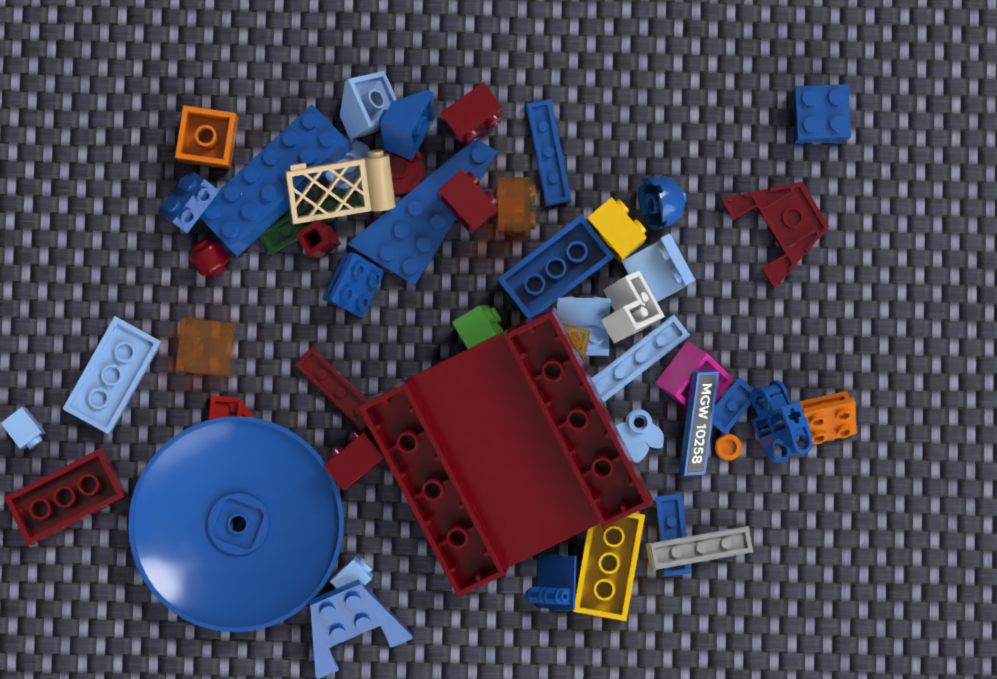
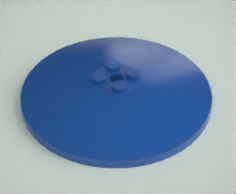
M232 416L207 420L193 425L171 438L155 453L142 471L135 486L129 510L128 530L132 555L139 573L151 592L162 604L181 618L195 625L223 632H245L266 628L280 623L302 610L309 604V600L317 596L330 578L337 564L344 536V512L341 495L336 481L323 466L326 463L311 445L292 431L276 423L252 417ZM237 516L243 517L246 521V527L241 532L233 530L231 525L232 520Z

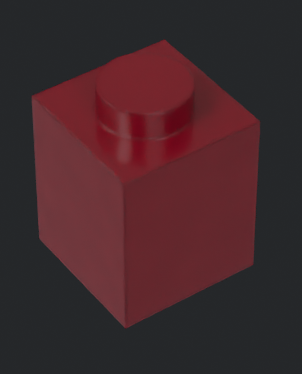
M316 220L296 234L308 257L322 258L341 245L330 223L326 221Z

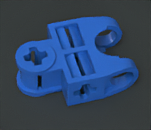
M778 380L770 382L764 388H754L751 391L750 399L758 417L752 419L751 422L766 456L774 463H781L790 457L791 452L796 455L808 453L812 448L813 441L800 402L791 404L786 387ZM781 392L779 395H774V393ZM798 413L799 416L789 419V416ZM769 424L768 428L763 430L760 429L761 427ZM796 436H800L803 439V450L798 447ZM775 444H778L782 450L781 458L774 452Z

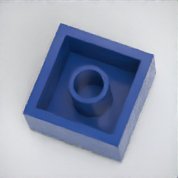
M849 84L795 86L792 91L794 144L847 142L851 137Z

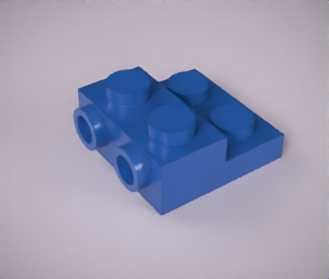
M189 170L179 180L178 186L173 193L163 201L158 213L188 233L219 190L207 180Z

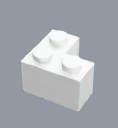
M640 271L623 277L603 290L606 297L611 299V306L615 312L601 321L614 343L647 328L665 317Z

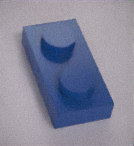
M740 377L717 402L714 408L712 425L724 435L728 433L752 404L750 394L753 388Z

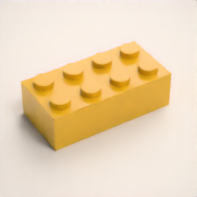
M633 513L602 528L601 524H598L586 530L575 592V610H572L573 612L622 621L627 620L645 519L644 514Z

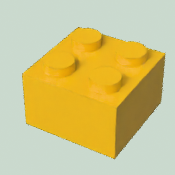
M611 197L587 217V222L620 264L644 244L647 238L645 236L646 229L637 219L635 221L630 219L627 214L629 210L620 199L615 201Z

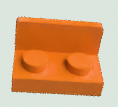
M848 391L799 401L810 428L812 444H820L838 438H847L857 433L856 402L854 398L849 397Z

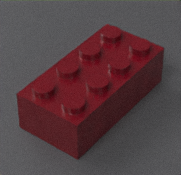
M100 448L5 496L4 499L27 545H35L129 496L106 450Z

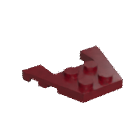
M803 182L744 193L743 195L725 197L721 200L732 221L757 208L779 244L784 255L761 268L773 289L782 282L829 228L828 223Z

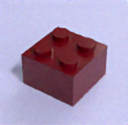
M483 82L440 113L441 121L460 147L463 144L469 146L480 138L478 134L487 128L490 131L501 123L500 119L503 117V108Z
M462 169L438 190L437 197L466 230L473 235L496 214L498 210L496 204L498 202L490 192H482L478 187L479 180L471 171L466 173Z
M367 427L361 431L358 430L347 439L350 443L349 445L344 444L332 451L327 456L329 461L323 465L343 491L357 484L385 461L377 442Z

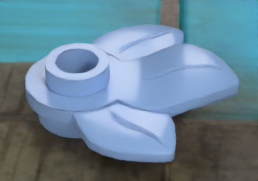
M633 410L628 414L626 422L616 426L633 461L636 463L646 456L649 447H663L664 436L661 429L652 424L651 416L644 410ZM635 418H641L644 421L641 428L635 427Z

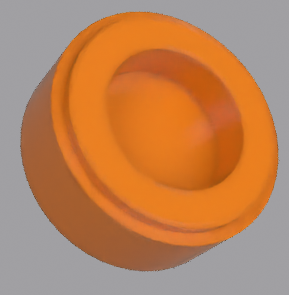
M726 434L716 440L714 449L720 459L730 461L740 455L742 445L738 437Z

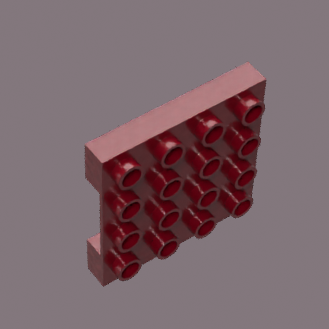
M554 306L363 400L358 406L457 597L506 575L508 567L598 524H601L602 528L652 504V496Z

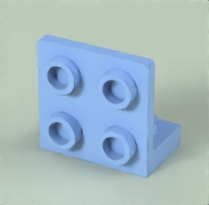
M670 233L660 238L653 245L624 259L622 262L628 275L636 271L641 272L657 302L695 281Z
M557 298V312L579 355L609 356V335L601 320L610 315V298Z

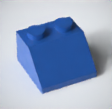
M426 90L392 101L388 110H383L379 118V124L381 125L380 137L383 140L384 150L413 160L435 120L432 91Z

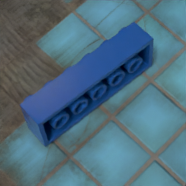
M311 104L219 190L200 218L238 257L290 208L284 172L290 170L289 165L306 163V167L339 162L353 148L347 139ZM323 171L316 181L318 182L328 171ZM311 173L308 175L310 177H313L315 173ZM304 175L292 177L293 188L300 193L310 181ZM294 192L296 200L299 195Z

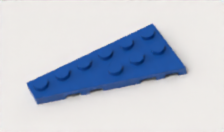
M478 139L469 146L466 145L397 202L395 208L385 212L347 245L413 286H416L457 220L437 197L438 190L462 169L466 173L471 171L480 182L498 151Z

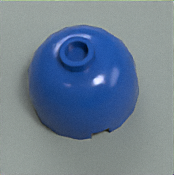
M653 176L642 179L641 182H644V184L638 187V202L642 215H645L647 212L650 221L646 222L648 226L656 230L675 224L681 218L687 201L684 189L675 180L667 176Z

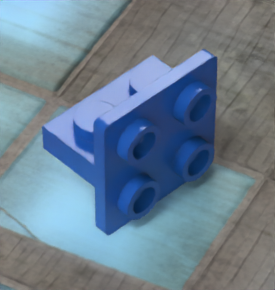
M344 252L322 299L363 318L381 282L384 270L353 252Z

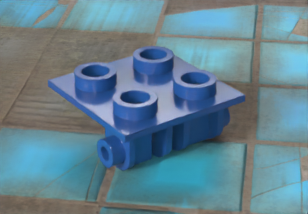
M538 555L537 587H530L526 591L525 596L529 602L537 603V608L575 610L577 556Z

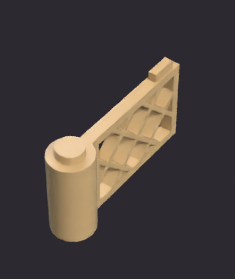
M382 149L368 151L367 156L359 159L306 167V163L289 165L290 170L284 172L292 224L395 208L389 154L383 153ZM358 166L359 176L353 184L342 177L348 167ZM341 168V170L338 173L334 171V169ZM329 170L336 176L330 185L325 188L316 180L323 171ZM315 173L313 177H310L308 174ZM304 175L310 179L301 193L293 188V176ZM339 179L351 186L342 199L331 192ZM314 183L325 190L316 204L305 196ZM359 183L361 185V190L357 188ZM354 190L362 194V206L351 207L346 203ZM294 192L299 195L296 200ZM330 194L340 202L333 211L326 212L320 205ZM302 199L313 205L308 215L297 216L296 207ZM343 205H345L346 207H348V208H345V209H341V207H342ZM317 209L321 211V213L314 214Z

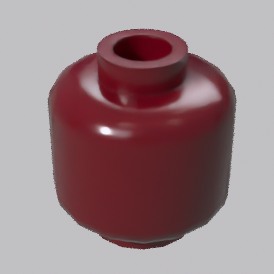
M206 237L191 247L192 252L189 258L200 275L208 276L211 274L215 278L226 270L224 265L228 262L229 255L218 239L210 240L209 237Z

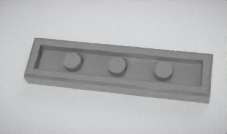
M749 526L646 544L650 570L753 552Z

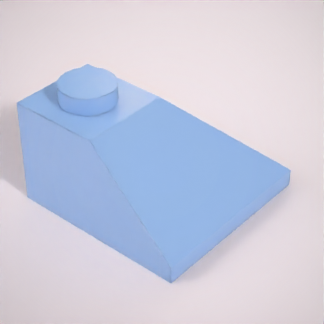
M385 71L350 78L345 81L340 118L350 140L381 130V125L379 124L381 113L384 109L388 110L392 101L397 100Z

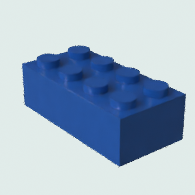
M581 214L499 277L497 283L527 320L551 308L557 303V298H564L611 262L614 255Z

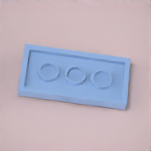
M114 316L63 409L111 435L162 342Z

